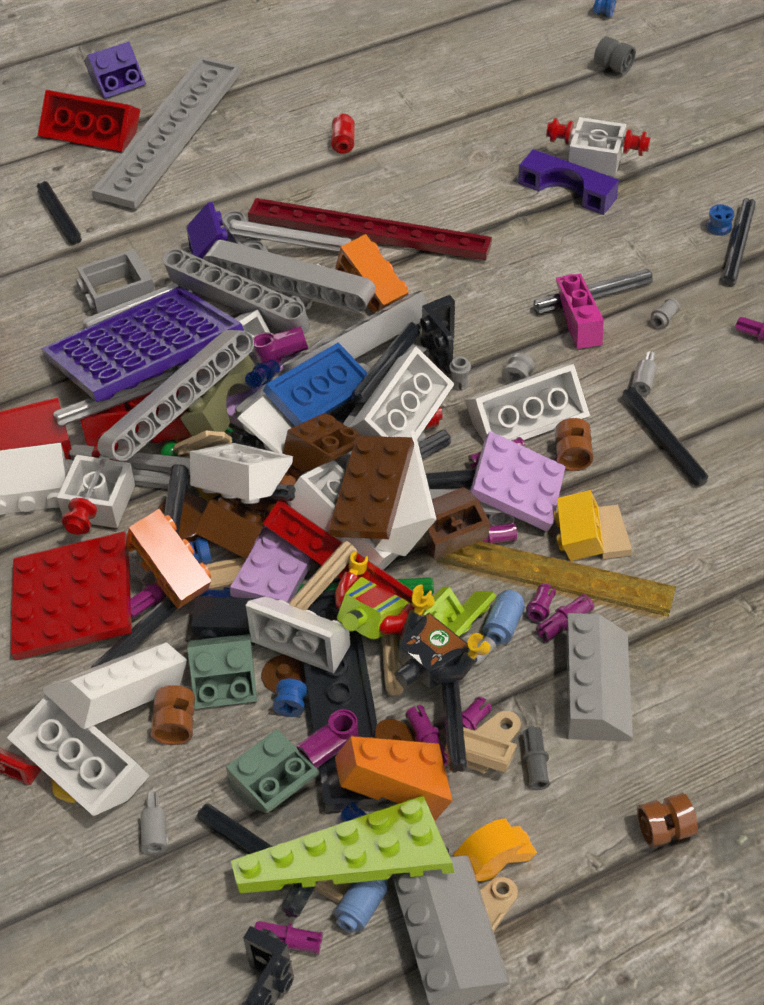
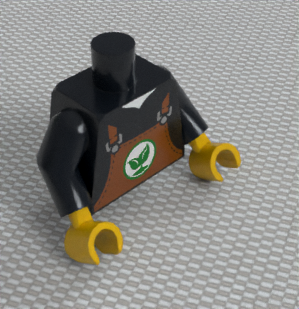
M417 589L412 595V601L416 607L410 610L399 637L397 646L401 667L394 672L397 681L404 687H407L415 679H418L427 688L461 681L477 662L476 657L489 653L491 649L490 643L484 641L477 648L478 643L483 639L481 634L473 633L466 643L428 612L424 615V610L432 608L435 600L429 594L426 601L421 604L420 599L424 591Z

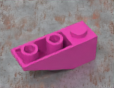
M581 273L556 277L569 333L576 348L581 349L602 345L604 319Z

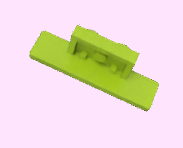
M441 587L433 596L435 600L433 607L424 610L423 614L426 615L429 612L460 636L471 628V623L479 615L489 609V604L496 598V595L493 591H475L461 605L450 587Z

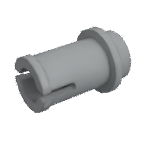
M674 298L666 299L659 309H655L651 313L650 321L652 325L656 328L667 327L670 324V319L680 309L678 301Z
M458 356L452 360L449 368L452 372V382L454 383L452 388L459 391L460 382L461 391H463L469 385L468 373L471 370V364L467 358Z

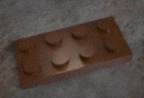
M356 436L329 527L332 537L390 538L415 445L412 437Z

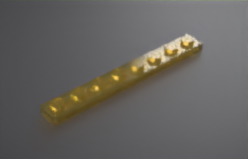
M483 541L436 559V562L536 586L546 583L551 585L550 589L555 588L557 591L578 596L586 594L587 598L667 617L670 615L676 586Z

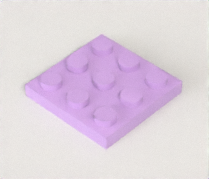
M489 431L484 440L470 493L478 498L479 501L548 532L553 524L554 511H556L557 498H559L566 466Z

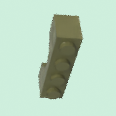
M249 355L192 403L181 416V420L192 436L206 430L225 432L230 424L226 407L227 395L232 396L250 391L260 377V373Z

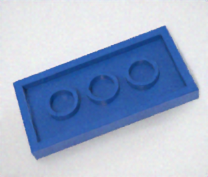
M338 342L267 383L262 391L297 426L320 414H329L350 401L353 396L352 391L367 372Z

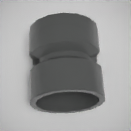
M605 36L596 47L594 63L606 69L612 67V71L625 75L634 63L636 48L626 43L619 44L618 40Z

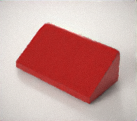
M0 748V773L26 785H31L42 769L33 761Z

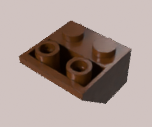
M323 413L287 430L283 454L293 456L291 465L305 472L351 452L356 436L362 435L353 428L347 427L335 420L333 416Z
M462 487L432 499L436 520L425 532L423 538L434 559L488 538L490 522L478 498L467 489Z
M219 494L209 501L194 533L247 559L266 527L263 524L266 520V513L251 506L248 509L240 505L238 498H223Z

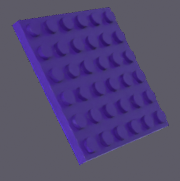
M178 286L41 349L44 357L98 402L111 399L115 393L123 389H132L138 386L140 381L149 377H158L164 373V370L172 366L186 364L190 358L199 353L223 331H244L241 322L183 287Z

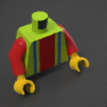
M354 551L350 556V571L344 573L335 591V603L337 609H339L338 621L343 624L345 629L349 631L355 630L370 639H377L385 635L401 634L410 610L415 609L416 605L413 602L410 604L408 601L363 577L358 578L357 575H361L366 571L368 556H366L364 562L357 563L355 562L357 551ZM418 585V586H416V587L413 589V593H414L417 589H422V590H423V585ZM429 591L426 596L421 597V604L426 601L429 594L432 595V591Z

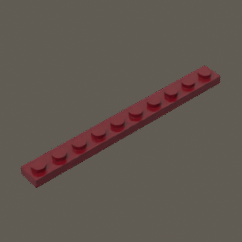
M255 198L248 212V220L253 222L354 239L366 234L372 242L485 261L492 245V237L260 198Z

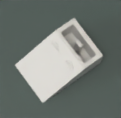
M266 394L237 418L243 423V428L249 434L256 435L264 443V447L268 451L283 454L287 430L295 427Z

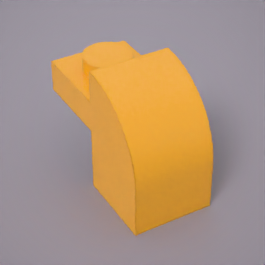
M504 818L490 822L476 830L461 844L453 855L454 857L468 856L476 880L486 881L493 880L507 863L530 861L537 854V851L531 844L528 834L520 826H510L507 819Z

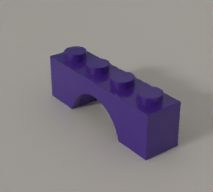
M532 149L519 164L518 184L536 191L557 186L572 189L581 196L583 208L605 215L617 199L619 179Z

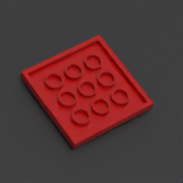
M125 531L13 558L11 655L15 660L132 633L129 551L126 547L127 534Z

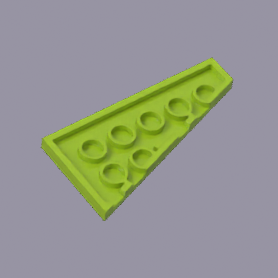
M424 796L231 860L240 894L281 890L285 884L302 883L303 887L316 886V881L333 880L334 884L387 880L392 874L409 872L410 877L424 876V871L438 869L442 870V874L455 873L451 858Z

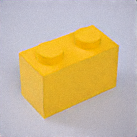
M591 490L557 498L558 510L554 511L556 524L558 528L560 527L561 531L560 534H557L560 551H565L570 561L603 554L604 545L599 506Z

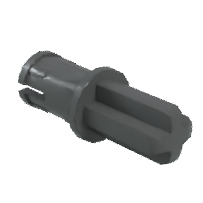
M528 726V729L523 731L525 745L523 762L527 764L530 789L543 790L550 786L546 763L549 760V754L544 749L541 728Z

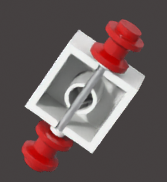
M579 117L576 129L573 128V121L569 120L567 125L559 124L558 118H554L553 122H548L546 137H550V142L554 143L559 138L564 139L566 145H570L569 162L608 176H616L622 152L627 154L630 149L637 150L638 155L643 156L644 152H648L651 137H647V132L643 131L640 136L633 135L631 129H627L626 132V124Z
M102 432V433L99 435L98 441H99L100 437H101L105 432ZM118 442L114 446L115 452L118 449ZM98 445L93 448L92 457L76 455L57 496L63 517L62 524L69 533L74 535L86 534L89 532L91 524L118 528L135 487L131 464L103 457L98 450Z

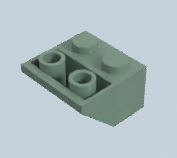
M250 634L189 641L187 649L192 690L196 698L195 709L257 701Z
M278 729L274 730L226 766L229 786L249 808L269 813L319 774L316 767Z

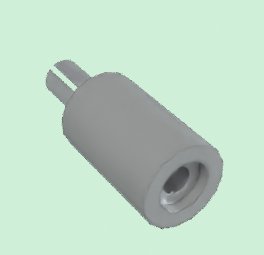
M651 351L646 353L645 359L638 362L631 385L641 396L650 394L657 372V365L654 362L655 353H651Z
M154 791L147 794V808L141 812L142 852L149 855L165 852L168 842L166 813L164 809L159 808L158 793Z

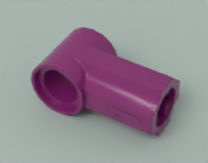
M301 326L275 335L270 332H264L253 338V349L258 364L262 368L274 367L280 363L281 358L308 349Z
M346 709L333 712L329 717L328 724L296 745V748L316 768L337 754L351 736L359 737L356 715ZM341 729H348L344 732L339 731Z

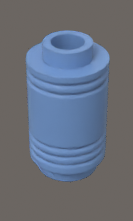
M505 590L498 594L483 626V634L490 637L498 645L507 644L511 641L525 609L524 599L519 593Z
M388 880L352 883L334 911L337 924L343 930L350 933L363 931L388 891Z

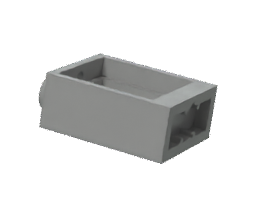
M135 249L77 268L79 278L76 279L78 289L81 294L85 293L84 296L89 309L94 308L96 314L155 291L153 279ZM130 274L135 281L134 283L99 295L93 289L95 286Z

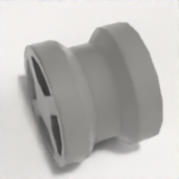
M515 353L510 357L508 365L502 371V376L508 384L527 378L534 371L535 364L529 356Z

